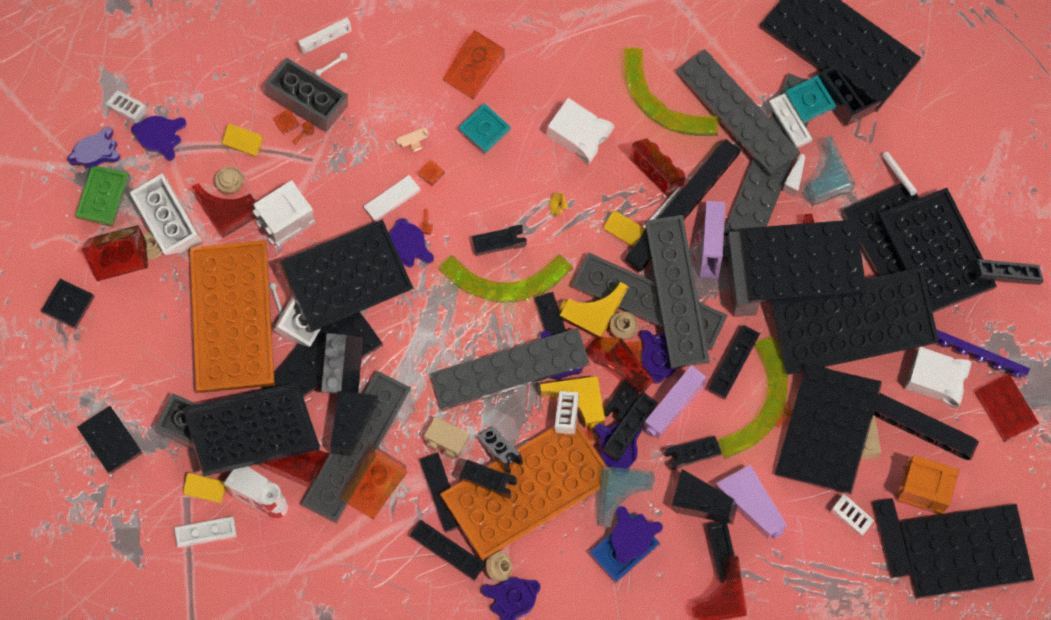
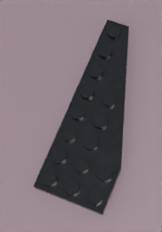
M361 312L321 328L310 347L298 344L274 373L275 386H266L261 390L298 382L304 398L320 387L324 335L326 333L363 338L362 359L382 347L383 343Z

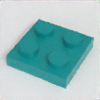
M818 75L785 91L787 98L803 124L836 107Z
M484 103L458 127V130L486 154L511 130V126Z

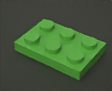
M100 166L91 167L75 215L76 218L113 227L129 179V173Z

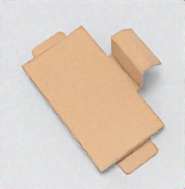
M426 128L419 129L396 139L398 145L401 144L402 147L411 144L412 150L416 151L421 149L420 141L427 138L426 134L428 131Z

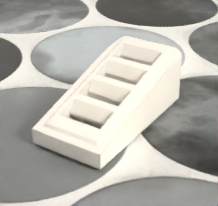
M118 90L106 104V106L134 124L138 123L147 112L144 104ZM120 97V101L114 105L113 103ZM124 101H126V103L124 104V106H123L122 108H120V105H121ZM131 104L132 106L126 111L125 109Z
M800 154L782 189L783 192L793 197H796L800 186L805 155Z
M559 391L555 420L556 433L575 434L579 393ZM563 399L574 400V401H573V403L563 402ZM562 407L573 408V409H572V410H563ZM561 415L572 416V417H571V418H561Z
M844 494L831 510L833 515L861 536L864 535L874 522L867 513ZM845 504L847 507L842 512L840 509ZM850 509L853 510V513L849 517L846 516ZM858 514L860 517L854 523L852 519ZM863 519L866 520L865 524L860 528L858 526Z

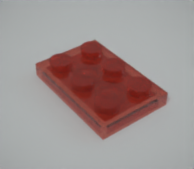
M1010 374L975 391L976 396L1004 442L1038 426L1037 418Z

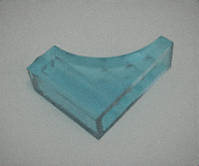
M832 136L824 138L822 144L825 153V167L818 177L806 184L803 192L806 201H810L812 206L853 191L855 181Z
M602 466L597 525L611 527L613 516L625 499L641 491H652V487L655 484L654 471Z

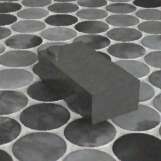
M289 58L282 62L265 83L266 96L325 132L330 129L348 106V94Z
M741 231L729 232L726 245L723 246V257H727L733 317L754 316L757 314L760 303H750Z
M173 393L155 427L157 434L195 450L183 408L197 404Z

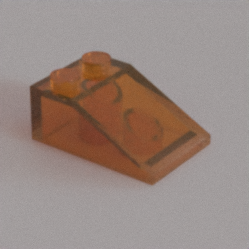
M474 30L461 47L443 81L471 99H474L505 59V48Z
M373 445L361 461L341 496V500L374 520L407 474L406 465Z

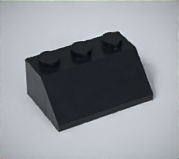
M332 333L324 335L319 393L359 392L363 338Z

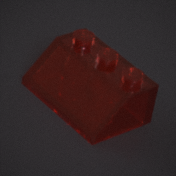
M646 138L632 144L630 160L667 197H670L678 187L684 185L686 177L683 170L679 167L676 168L672 164L671 158L666 154L664 155L655 142H651Z
M139 225L88 238L81 248L96 281L148 268L147 244Z
M317 450L258 465L261 468L311 488L329 454Z

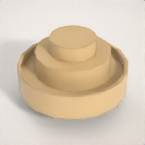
M225 167L217 173L215 183L220 192L231 195L239 192L242 188L243 176L238 169Z
M151 231L145 232L138 238L137 250L143 258L153 260L163 254Z
M619 312L611 318L610 331L617 339L629 340L637 333L638 321L633 314Z
M496 552L490 555L486 561L487 573L494 581L507 580L512 573V562L509 556L504 552Z

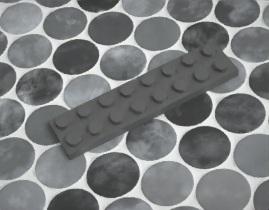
M706 49L676 70L678 76L770 176L800 155V151Z
M683 215L647 220L645 225L671 369L708 364L710 362Z
M588 252L572 288L601 300L610 295L619 283L622 282L628 285L629 288L618 309L629 312L664 329L656 282ZM699 302L707 349L712 350L727 318V314Z
M575 328L431 373L441 410L444 411L589 366L590 363L579 329Z
M379 371L375 373L364 394L377 395L379 403L373 411L371 419L366 425L352 456L330 453L301 504L304 508L337 524L410 394L411 387Z

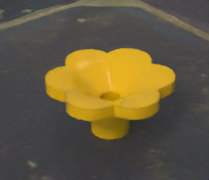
M555 192L549 202L550 212L561 215L563 209L568 207V203L565 201L563 193Z

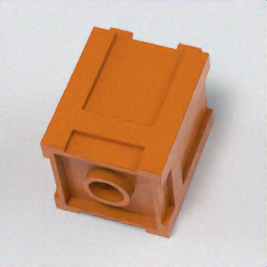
M913 455L912 459L908 458V465L903 466V469H906L902 486L899 487L900 492L895 493V496H898L897 501L943 515L951 504L960 469Z

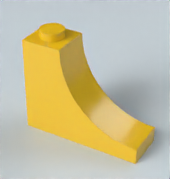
M620 282L610 295L595 302L582 303L572 299L564 300L559 309L561 311L560 316L603 337L611 322V318L615 315L629 286Z
M598 376L540 384L541 397L558 399L559 391L579 393L577 412L583 420L585 429L590 428V430H594V427L599 423L605 425ZM563 399V401H565V402H570V403H573V401H574V400Z

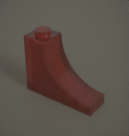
M199 183L192 186L196 198L222 238L257 219L253 213V210H255L253 204L259 200L257 198L253 199L251 194L237 199H223L209 194Z
M596 337L585 349L595 364L605 366L619 374L638 393L643 394L654 381V378L622 338Z
M736 554L727 555V571L719 587L709 596L694 601L695 606L692 607L694 619L725 620L747 616L739 558Z

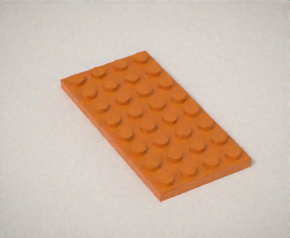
M266 240L190 247L197 393L275 386Z
M577 421L575 434L556 433L554 426L517 448L522 456L523 464L518 465L513 462L509 465L511 472L508 474L517 477V485L506 486V488L511 490L510 499L466 481H461L440 494L443 502L482 562L488 559L490 555L501 551L615 482L616 479ZM498 461L487 466L499 472L507 473Z

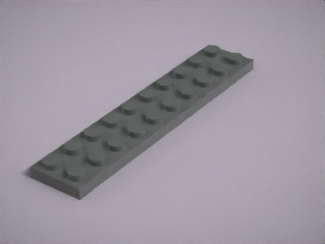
M788 73L780 95L807 80ZM772 112L770 120L788 138L779 121L777 120L776 116ZM809 121L806 122V123H804V126H805L806 128H807V125H808ZM753 159L724 229V235L728 236L729 232L741 231L742 228L766 227L768 225L793 160L770 176Z

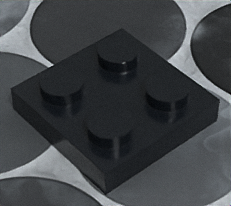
M60 278L41 312L76 329L95 296Z

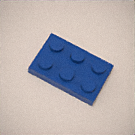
M633 514L630 518L635 519L636 516ZM611 533L589 554L611 579L617 583L660 545V542L653 537L647 552L643 556L641 555L622 565L616 560L615 549L611 543Z

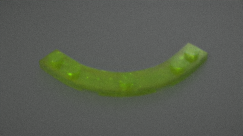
M624 48L626 83L633 100L646 116L660 126L677 133L693 136H718V116H695L668 109L648 88L643 70V48Z
M559 254L536 275L521 281L505 283L490 281L477 276L461 264L453 255L439 266V271L459 289L470 295L483 298L485 301L496 303L521 302L539 294H544L558 284L573 269V266Z
M773 336L755 343V348L763 362L768 379L766 402L759 415L748 426L734 434L717 440L724 459L740 454L760 443L773 430L784 410L788 394V375L782 354Z

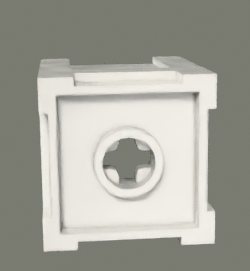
M292 180L253 204L255 208L253 213L258 219L255 222L259 228L264 227L270 235V238H268L269 242L272 245L276 244L277 247L316 223L312 207Z

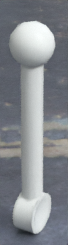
M341 53L338 59L320 70H315L314 74L318 77L321 76L322 72L341 60H347V54Z
M271 283L269 288L273 292L279 310L278 317L280 318L283 310L276 292L277 286L275 283Z

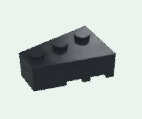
M837 65L822 71L818 76L836 105L834 110L845 126L875 112L882 101L878 97L874 98L867 92L868 89L864 86L860 87L853 81L854 78Z
M339 391L330 445L332 454L352 456L366 425L371 419L373 411L379 403L377 395Z
M684 469L681 470L672 503L675 512L733 525L737 510L734 498Z

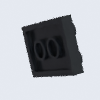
M108 406L77 427L109 475L143 454L111 406Z

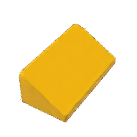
M228 124L222 145L257 157L264 140L262 135Z
M613 210L603 228L632 247L638 243L646 231L644 227L616 210Z
M187 473L183 495L222 504L226 487L224 486V481Z

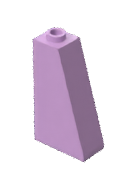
M706 201L700 278H719L723 256L725 202Z
M691 365L644 423L645 431L650 436H655L659 439L703 390L707 377Z
M751 465L716 483L715 488L734 498L737 504V511L767 539L771 537L776 539L784 534L787 524Z

